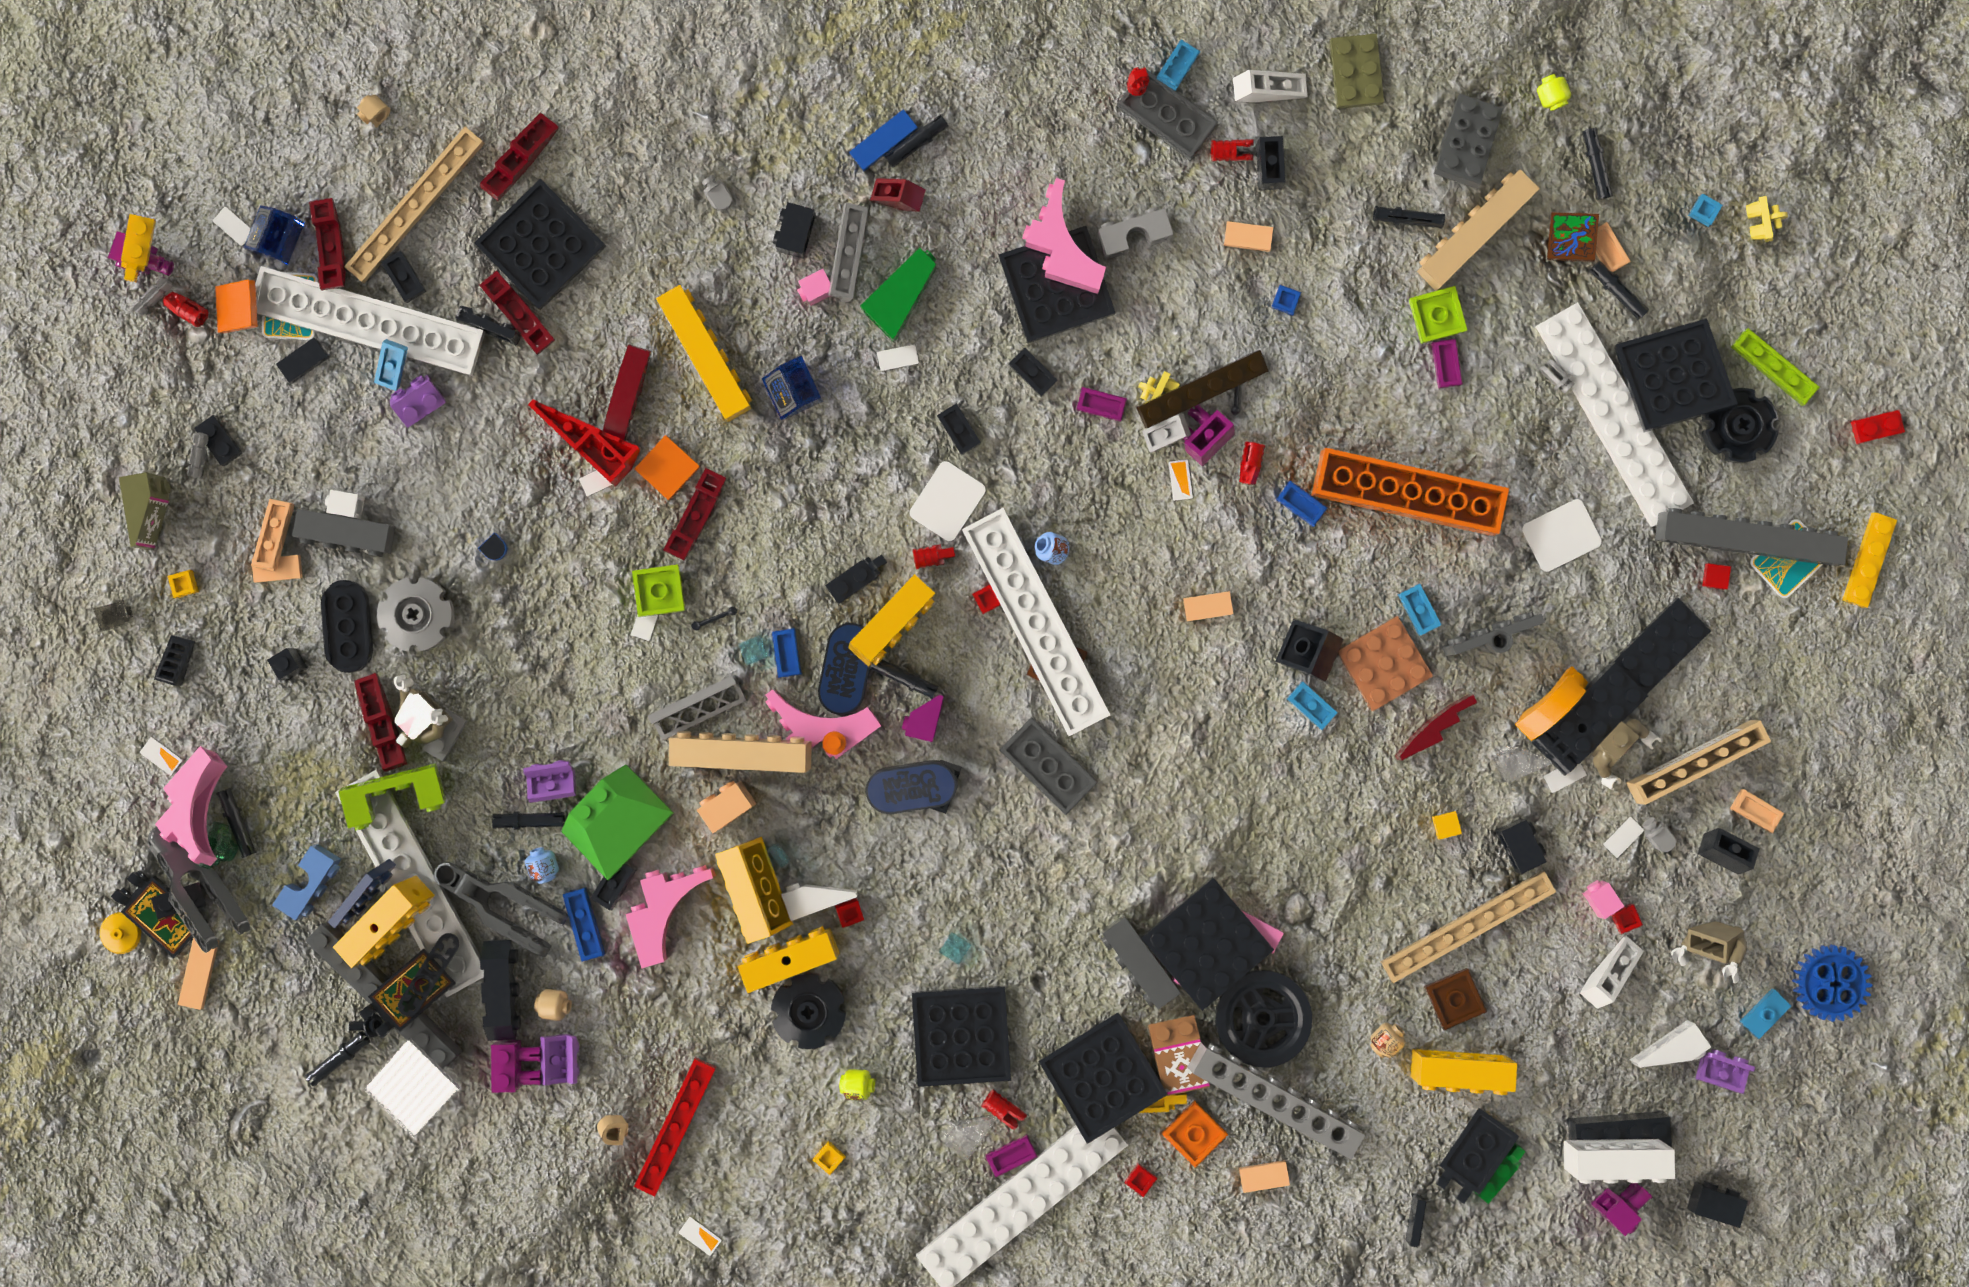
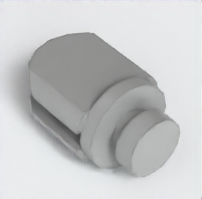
M711 175L702 181L703 185L707 186L704 190L705 196L714 209L718 211L727 210L731 206L732 195L724 182L721 180L715 182V176Z
M1550 359L1547 361V365L1561 381L1545 366H1542L1540 371L1555 386V390L1561 387V391L1565 394L1574 385L1572 381H1568L1571 375H1567Z
M1654 817L1647 819L1643 823V827L1646 829L1644 832L1645 837L1655 849L1661 852H1669L1675 847L1676 838L1666 824L1664 825L1662 821L1657 822Z

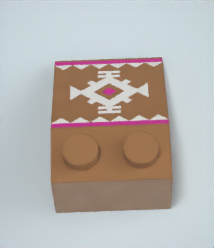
M1195 1015L1148 1025L1159 1079L1168 1093L1166 1096L1210 1087L1209 1082L1196 1076L1187 1068L1201 1043Z

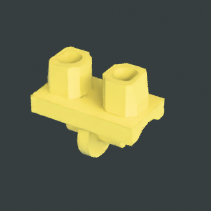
M1766 196L1759 197L1758 202L1746 205L1748 219L1760 216L1762 219V224L1750 227L1751 240L1765 239V242L1773 241L1771 222L1774 221L1775 229L1782 228L1781 220L1788 217L1787 212H1780L1779 205L1771 206L1772 214L1769 215Z
M1164 371L1156 388L1153 387L1156 379L1152 377L1149 378L1147 384L1139 383L1138 388L1143 390L1140 398L1147 401L1149 394H1152V400L1160 396L1162 392L1167 393L1179 387L1180 384L1174 379L1169 378L1170 373Z

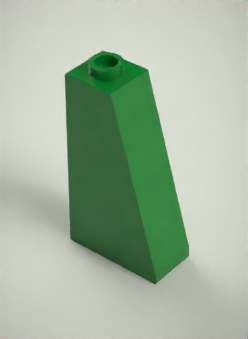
M921 248L917 249L860 305L861 311L893 343L898 339L937 269L936 258L928 250L924 252Z

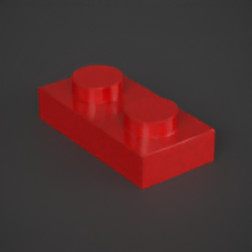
M1900 410L1851 422L1856 444L1905 432Z

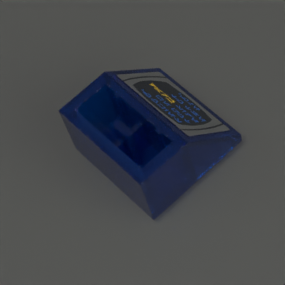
M260 205L243 248L288 265L305 222L294 215L276 208Z
M802 355L781 364L762 378L781 421L823 402Z

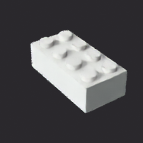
M1659 1139L1564 1140V1169L1579 1180V1182L1586 1184L1594 1183V1180H1603L1606 1183H1618V1180L1642 1183L1643 1179L1665 1183L1667 1179H1675V1150Z

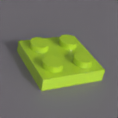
M1455 286L1409 299L1421 344L1467 331Z
M678 564L632 571L638 617L686 611L680 566Z

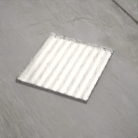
M409 1038L363 1090L414 1138L457 1092L460 1086Z

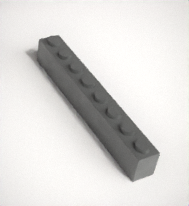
M1668 508L1666 512L1658 513L1655 541L1829 566L1845 565L1848 537L1839 536L1840 532L1825 531L1823 534L1817 533L1816 528L1803 527L1802 530H1795L1794 525L1780 524V527L1772 526V522L1758 521L1757 524L1750 523V519L1735 518V521L1727 520L1728 516L1714 514L1713 517H1705L1704 512L1690 511V514H1684L1682 509Z
M328 922L322 923L305 941L371 1004L372 1002L368 996L388 980L389 977L372 961H369L364 966L359 964L351 968L333 948L345 934L337 927L333 928ZM424 1012L404 1030L399 1032L409 1043L412 1041L415 1043L413 1046L415 1049L417 1047L421 1049L419 1051L420 1054L423 1052L426 1054L424 1057L426 1060L428 1057L432 1059L430 1061L431 1065L434 1062L437 1064L436 1070L447 1068L463 1051Z

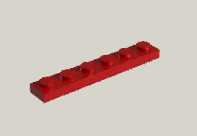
M695 1057L634 1185L635 1188L654 1197L656 1196L717 1067Z

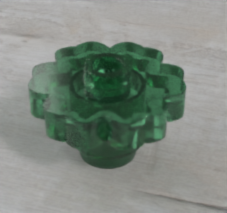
M214 821L212 825H207L209 844L217 860L211 866L203 863L196 864L197 866L209 870L213 865L217 866L220 861H232L238 852V845L231 840L228 825Z

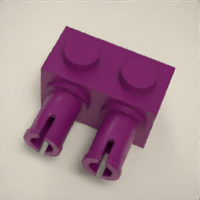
M117 231L108 258L116 262L115 266L126 269L121 267V256L126 234ZM151 245L148 266L145 267L144 272L139 271L138 276L140 272L149 275L151 270L170 276L174 269V263L165 260L162 256H157L158 248Z
M1198 404L1194 406L1195 409L1190 408L1188 415L1201 426L1195 432L1188 426L1191 436L1183 440L1185 441L1186 453L1203 467L1235 435L1234 424L1218 410L1210 415Z
M498 1040L491 1045V1093L516 1092L522 1085H542L541 1070L521 1071L522 1061L541 1062V1046L521 1047V1040Z
M1631 1183L1620 1195L1607 1188L1591 1204L1613 1227L1626 1236L1638 1228V1223L1642 1220L1638 1216V1211L1653 1197L1638 1183Z

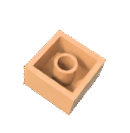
M734 780L730 781L719 789L721 794L718 796L715 794L710 795L700 802L702 807L697 809V812L712 833L719 831L757 804L742 781L737 783Z

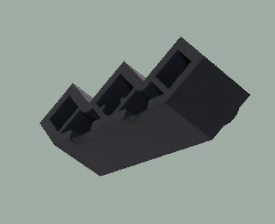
M512 940L483 941L480 970H484V982L481 983L482 1003H485L486 1016H483L482 1020L487 1041L516 1040L517 1030L521 1029V1017L517 1016L514 1007L515 999L520 994L519 982L515 981L513 975L514 963H518V950L514 949Z

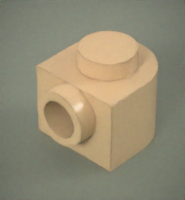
M377 95L365 96L357 107L359 110L357 116L365 124L371 122L376 128L390 114V108Z
M607 1115L598 1122L597 1130L603 1142L607 1145H623L624 1137L628 1134V1123L622 1115Z

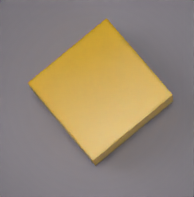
M193 570L167 576L173 598L177 599L199 592Z
M1456 811L1432 816L1437 839L1440 840L1462 834Z
M828 1141L814 1156L813 1161L831 1175L846 1156Z

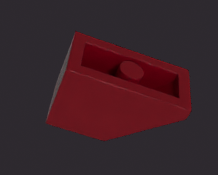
M876 178L870 201L902 211L920 212L926 189L907 179Z

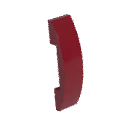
M334 199L310 201L311 221L316 230L320 267H317L320 290L345 287L344 247Z
M497 270L479 285L537 355L555 341L542 322Z
M707 468L704 469L695 487L696 490L676 529L672 531L663 551L685 561L717 503L726 482V477Z

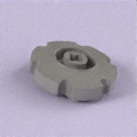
M404 578L387 588L385 593L388 595V599L385 602L379 601L377 622L379 628H386L388 630L385 638L389 643L404 651H413L415 646L419 648V651H427L437 647L446 639L443 631L445 628H452L455 614L452 601H445L443 598L446 593L443 587L425 578H419L417 583H414L411 578ZM414 610L419 611V613L417 614L418 619H414L412 617L415 615Z

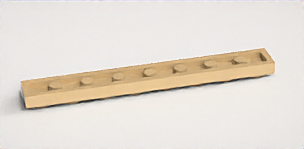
M464 127L344 267L365 284L381 265V262L389 256L485 143L467 127Z
M1541 871L1380 961L1391 982L1395 983L1556 893V890L1545 871Z

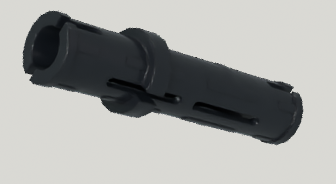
M939 114L927 125L920 126L919 131L884 157L890 166L894 168L927 142L931 143L937 134L949 127L947 122Z
M1597 127L1593 128V130L1590 128L1582 132L1587 150L1585 155L1586 158H1589L1598 200H1601L1602 198L1606 199L1613 196L1604 162L1603 153L1605 151L1604 147H1601Z
M1375 206L1373 221L1393 222V225L1401 223L1443 229L1445 214L1402 210V207L1397 206L1395 209Z
M1598 261L1589 270L1603 284L1602 287L1605 290L1608 289L1637 320L1649 311L1619 280V276L1617 274L1614 275L1601 261Z
M883 659L877 665L872 663L870 666V670H874L909 687L910 691L913 692L915 690L930 699H933L939 687L920 678L921 675L909 673Z
M231 788L217 792L216 795L224 811L222 815L224 818H227L242 855L241 857L245 858L257 853L240 812L242 809L237 806Z
M515 811L513 814L492 815L493 829L514 828V830H520V828L563 827L565 824L563 823L565 822L564 812L525 814Z
M360 1031L350 1041L342 1043L336 1052L305 1075L306 1080L309 1082L312 1079L313 1081L310 1085L316 1086L345 1061L352 1060L355 1057V1053L370 1043L369 1037L366 1036L363 1039L364 1032Z

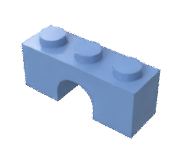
M319 844L310 846L298 864L309 876L308 885L304 889L299 888L293 883L285 885L272 906L295 921L304 917L307 918L314 909L312 904L315 899L320 898L327 889L325 884L328 879L333 878L340 868L338 864L341 858Z

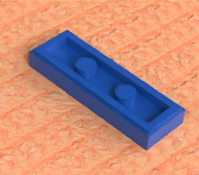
M903 109L849 151V154L864 172L917 131L918 127Z
M587 888L562 894L581 962L604 956L605 951Z

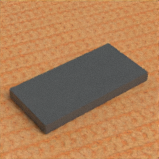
M1147 70L1149 83L1146 92L1141 96H1134L1127 90L1116 107L1191 161L1215 129L1218 121L1180 93L1156 79L1157 76Z
M1032 717L999 749L1065 815L1098 783Z

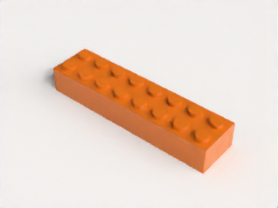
M1324 448L1320 453L1311 496L1494 536L1500 533L1509 488Z

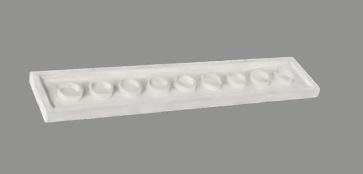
M260 267L255 283L257 314L380 350L382 342L388 339L407 346L406 357L473 376L485 335L484 330L339 288L321 291L318 282L266 267Z
M1577 302L1537 325L1536 329L1557 365L1567 375H1571L1568 381L1574 383L1571 387L1574 395L1651 527L1657 525L1658 513L1666 512L1668 508L1683 510L1694 504L1653 431L1643 432L1630 392L1579 303Z
M1004 508L963 528V533L1068 736L1110 716L1100 693Z
M378 769L349 785L383 776ZM387 789L388 791L385 794L372 797L371 793H369L375 819L368 828L357 830L356 832L375 867L388 859H391L396 864L391 871L393 876L385 883L387 889L389 890L394 884L417 875L435 895L429 901L430 907L422 914L418 913L414 917L415 922L408 927L420 950L425 949L430 953L438 939L446 933L454 934L459 940L458 951L445 970L456 982L445 993L447 998L484 977V970H480L481 956L444 888L435 881L434 870L390 789ZM336 791L335 793L339 801L341 802L338 791ZM453 939L443 940L444 949L441 953L438 950L435 953L442 955L447 960L449 957L445 955L447 949L455 947ZM434 958V960L442 967V961L440 959Z
M1075 1125L1039 1154L1038 1157L1034 1158L919 1251L916 1257L940 1287H954L1128 1146L1127 1142L1114 1127L1087 1144Z

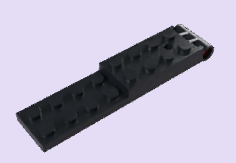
M1675 598L1584 688L1586 692L1571 710L1546 732L1532 740L1531 743L1564 776L1569 774L1621 721L1623 722L1648 697L1647 694L1711 630L1679 598ZM1580 724L1583 726V730L1581 732L1578 731V726Z

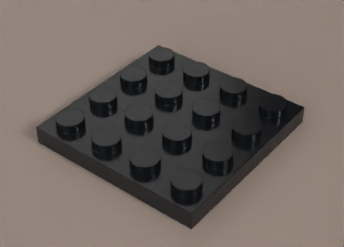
M541 178L474 242L539 310L545 307L606 247L597 235Z
M1087 226L1068 231L1078 248L1087 257L1099 264ZM1025 246L998 254L1027 344L1116 314L1104 276L1099 292L1096 294L1046 278V270H1043L1042 267L1046 256L1051 257L1050 254Z
M1707 318L1622 342L1614 347L1644 433L1736 407L1738 404Z
M1213 877L1141 937L1202 1011L1274 951L1272 946Z
M1005 986L912 992L918 1087L1011 1081Z
M1119 1012L1038 1061L1087 1144L1168 1095Z

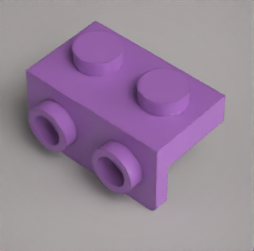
M428 374L424 377H416L411 381L409 387L404 390L402 388L398 389L391 395L390 407L407 428L446 403L445 398L432 383L431 377Z
M559 760L547 765L534 764L523 769L524 775L527 778V798L530 803L576 796L575 770L569 761Z
M560 1034L541 1037V1084L577 1083V1077L579 1076V1065L577 1064L579 1043L576 1036Z
M1712 1049L1711 1053L1707 1052L1705 1056L1700 1058L1695 1079L1744 1094L1749 1071L1754 1072L1755 1067L1748 1065L1749 1060L1735 1056L1732 1060L1726 1058V1053Z

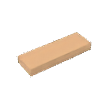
M269 499L251 566L277 571L294 504Z
M193 938L178 1005L199 1010L204 1009L218 947L205 953Z

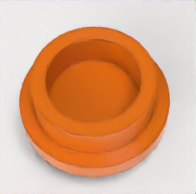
M829 732L823 738V748L831 755L840 754L846 747V739L840 732Z

